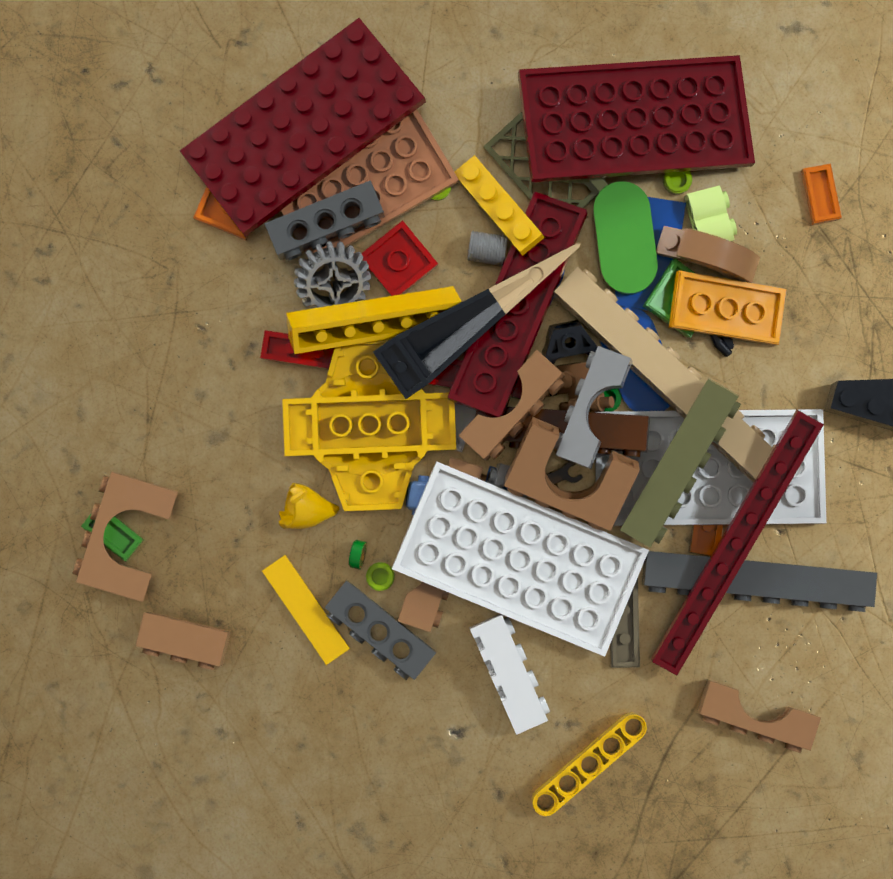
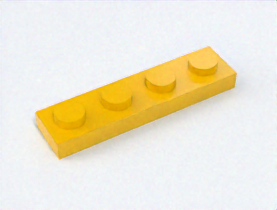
M475 155L455 171L459 182L522 256L544 239L539 229Z

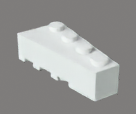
M499 614L470 627V631L477 643L516 735L547 722L548 719L545 714L550 712L544 696L538 698L534 687L539 686L533 671L527 672L522 661L526 660L527 657L521 644L515 645L511 637L516 632L509 617L504 619L502 614Z

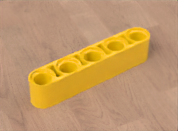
M633 712L626 713L536 789L532 795V805L535 811L542 816H550L558 811L643 738L647 730L645 720ZM630 719H637L640 722V728L635 734H629L625 730V725ZM612 737L618 740L616 751L611 753L604 751L603 744L605 740ZM589 756L594 757L597 762L596 767L592 771L583 770L581 768L582 760ZM566 775L572 776L575 779L574 786L569 790H564L559 786L560 779ZM543 794H548L553 798L552 805L546 809L540 808L537 805L538 798Z

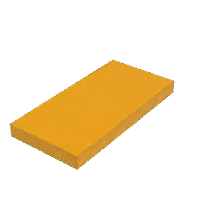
M679 270L676 271L669 328L776 346L779 345L786 289Z

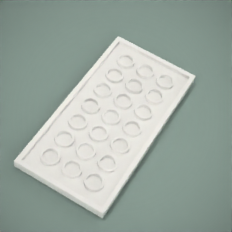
M823 409L799 410L824 424ZM796 410L739 411L744 415L742 420L750 427L752 425L758 427L765 434L764 440L772 447L777 444ZM676 411L595 412L649 416L650 418L647 453L641 452L640 457H629L639 462L640 471L613 526H622L683 423L684 418ZM824 426L766 524L827 523ZM711 444L707 452L712 454L703 469L697 467L692 476L697 479L689 494L685 492L681 494L678 502L682 504L675 518L668 517L664 525H729L752 487L753 482ZM615 451L623 455V451ZM596 455L595 481L599 479L610 455Z
M436 461L392 569L605 657L649 550L605 531L592 528L588 524L566 517L562 513L542 507L533 501L516 496L509 491Z

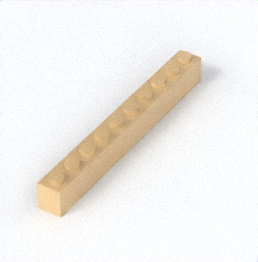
M577 267L554 291L553 297L608 349L630 357L633 361L630 369L685 419L705 385L700 381L702 376L693 367L689 366L686 368L679 361L681 357L671 347L666 349L658 342L659 336L649 327L644 329L637 322L639 318L629 308L624 310L616 303L618 301L617 297L608 289L603 291L596 284L597 279L591 272L586 269L582 271ZM738 410L733 419L727 416L722 424L726 431L719 443L712 442L711 444L754 483L776 445L771 447L764 440L765 434L755 425L750 427L743 421L744 415Z

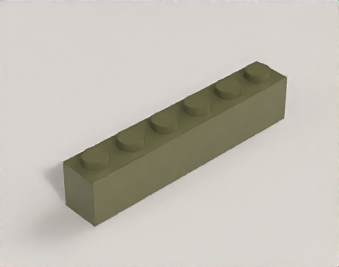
M708 378L620 531L648 547H651L654 541L658 544L661 542L668 530L663 527L668 517L675 518L682 506L678 499L683 492L689 494L697 480L692 477L697 467L701 469L705 467L712 455L707 452L712 442L718 444L726 429L722 427V424L727 416L733 419L741 405V403L737 402L738 394Z

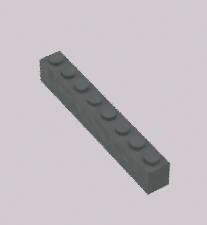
M648 551L643 564L642 585L649 586L648 592L665 593L667 587L677 588V594L689 595L710 557ZM745 560L726 593L734 594V600L751 601L752 596H762V602L780 604V598L791 599V605L808 607L809 601L820 602V608L837 609V604L848 605V611L866 612V606L875 607L877 573Z

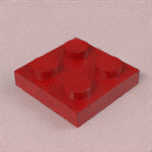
M403 220L362 252V261H367L368 269L390 296L405 293L438 266L437 261Z

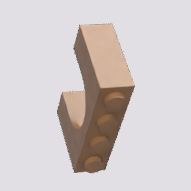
M532 417L505 475L504 486L516 496L522 497L526 495L533 498L542 507H555L561 510L560 512L571 519L578 517L587 521V524L597 530L604 528L611 531L640 471L639 462L612 451L599 479L591 487L577 492L562 490L550 481L545 470L547 461L559 438V428Z
M111 471L109 477L103 476L98 491L104 493L101 504H94L90 516L91 520H95L92 532L88 530L85 532L81 547L86 548L83 559L77 558L72 574L77 575V583L143 602L152 574L115 561L105 549L103 542L104 531L108 522L115 515L126 510H139L169 519L178 492Z

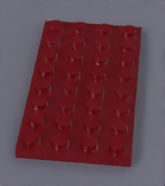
M358 18L182 148L180 152L246 237L426 103V99L363 21Z
M740 55L519 69L518 71L531 183L751 167L755 164Z

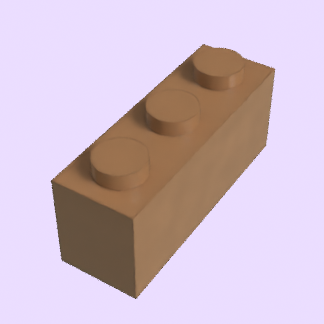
M144 612L136 646L143 648L142 653L159 657L160 652L170 654V660L187 663V660L191 659L199 661L198 667L214 670L215 666L220 667L224 663L231 632L152 612Z

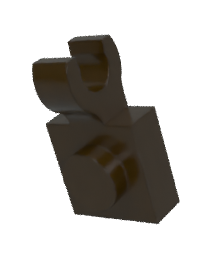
M570 461L561 468L547 473L550 481L557 487V483L563 480L575 483L583 478L581 474L575 477H571L568 474L569 468L576 465Z

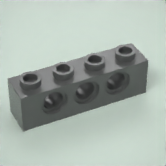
M370 180L264 224L279 259L285 258L286 261L301 256V251L312 247V250H316L317 244H320L321 247L326 246L328 240L337 236L339 239L347 238L355 233L354 229L365 226L366 229L374 227L381 223L380 219L384 218L385 215ZM357 206L360 208V214L356 218L346 217L345 211L348 207ZM323 217L334 219V223L329 229L320 228L319 221ZM303 227L307 229V235L304 239L296 240L292 237L293 231L296 228Z
M348 580L345 581L325 606V609L329 611L326 615L338 626L344 623L352 629L349 635L361 644L364 641L368 642L374 647L371 652L383 662L388 658L396 665L393 670L405 680L409 677L415 680L436 654L434 649ZM353 606H360L364 610L365 617L361 622H353L350 619L349 611ZM375 624H382L386 627L387 636L385 639L376 640L372 637L371 629ZM404 642L409 646L410 652L407 657L398 658L394 654L393 647L396 643Z

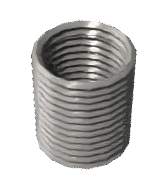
M472 231L467 260L503 266L508 238L504 235Z

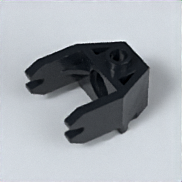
M573 320L549 325L542 355L554 365L558 358L583 353L589 356L591 351L596 352L598 346L579 321ZM568 337H572L571 342L565 343Z

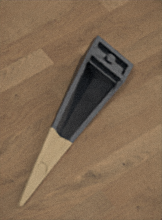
M577 243L396 335L373 351V353L404 398H409L433 381L580 247V244Z

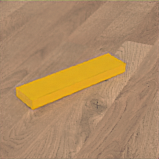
M284 555L262 570L326 665L350 649L331 619L326 616V612L287 555Z

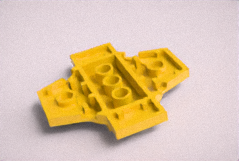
M392 338L335 347L326 382L315 391L311 398L282 399L285 456L314 455L321 464L328 468L344 511L402 509L413 468L427 451L456 450L455 402L447 398L449 392L425 393L420 389L405 399L373 353V351Z

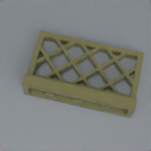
M521 112L483 147L531 200L533 196V182L531 183L530 175L529 177H518L514 173V160L528 161V157L515 156L516 140L526 141L525 137L516 136L517 125L523 120ZM512 130V136H506ZM500 140H512L511 156H499L492 147ZM503 160H511L510 167ZM602 177L546 181L549 182L548 196L552 197L553 182L569 183L568 199L558 200L569 204L579 203L577 206L580 208H584L608 185ZM522 181H529V189ZM572 183L585 184L591 193L583 200L572 199Z

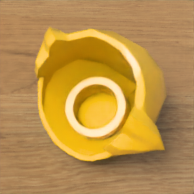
M292 483L286 496L284 511H279L281 519L279 525L283 529L314 527L335 516L339 512V506L327 501L306 485Z

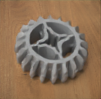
M328 241L326 244L327 248L322 249L321 245L317 244V252L313 253L307 250L308 260L300 258L299 264L302 268H295V275L298 278L294 279V285L298 288L296 291L298 297L303 298L302 303L304 306L311 305L310 308L312 309L356 302L357 299L365 300L366 295L363 291L370 290V284L367 281L371 279V274L369 271H366L369 265L367 261H362V253H355L353 246L349 245L345 248L343 242L339 241L334 248L332 242ZM336 261L346 263L354 270L347 271L346 268H338ZM325 264L322 270L315 272L320 266ZM332 271L337 277L335 278V281H332L333 288L331 287V284L329 282L331 281L330 278L333 277ZM349 287L346 291H344L343 293H341V291H342L344 288ZM311 288L326 290L329 293V297L319 295Z

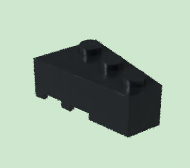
M893 379L836 381L831 384L824 411L893 431Z

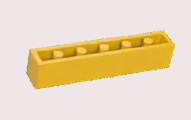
M454 286L287 312L288 336L294 354L390 339L462 301Z

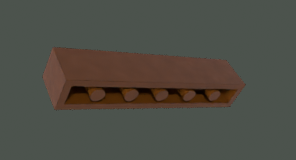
M507 406L504 415L510 413L515 407ZM541 409L534 416L558 427L559 433L564 434L568 425L567 422H564L566 410ZM476 411V416L479 414L485 417L494 418L487 414ZM589 412L588 421L590 429L595 437L601 441L597 455H610L612 450L623 451V455L627 457H640L641 452L647 453L649 416ZM531 415L523 422L525 425L524 429L515 438L510 436L504 442L509 443V448L518 449L532 419Z

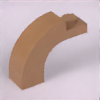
M663 226L656 253L659 256L695 263L717 271L728 279L753 283L760 260L758 254L744 246L718 236L688 228L682 230Z

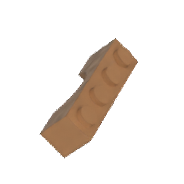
M538 350L517 371L522 382V395L517 406L510 413L497 418H489L478 414L458 435L486 461L490 458L496 459L505 449L504 442L510 436L515 438L524 429L525 425L523 422L529 415L534 417L544 407L545 404L542 401L550 393L553 396L564 385L562 379L565 375Z
M708 679L697 712L703 715L702 721L717 726L722 721L731 724L730 730L746 735L747 730L758 733L757 739L774 744L776 739L786 743L784 748L798 753L802 752V748L811 751L821 717L789 706L780 716L765 721L753 719L742 708L737 689Z

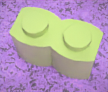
M719 185L686 194L684 200L692 229L733 242L734 235H737V227L734 219H729L727 208L730 207L727 192H722Z

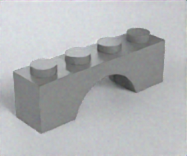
M600 346L597 347L596 352H590L585 366L589 368L585 379L581 378L575 391V395L579 397L575 407L570 405L564 422L568 423L564 434L559 433V438L554 446V449L558 450L556 456L588 469L592 468L601 441L595 437L589 426L588 414L590 407L601 393L611 389L623 388L633 362L630 357Z

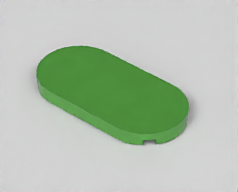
M618 181L607 185L599 192L594 202L593 216L602 278L615 291L625 295H632L642 292L652 283L657 273L658 261L649 199L645 192L637 185Z

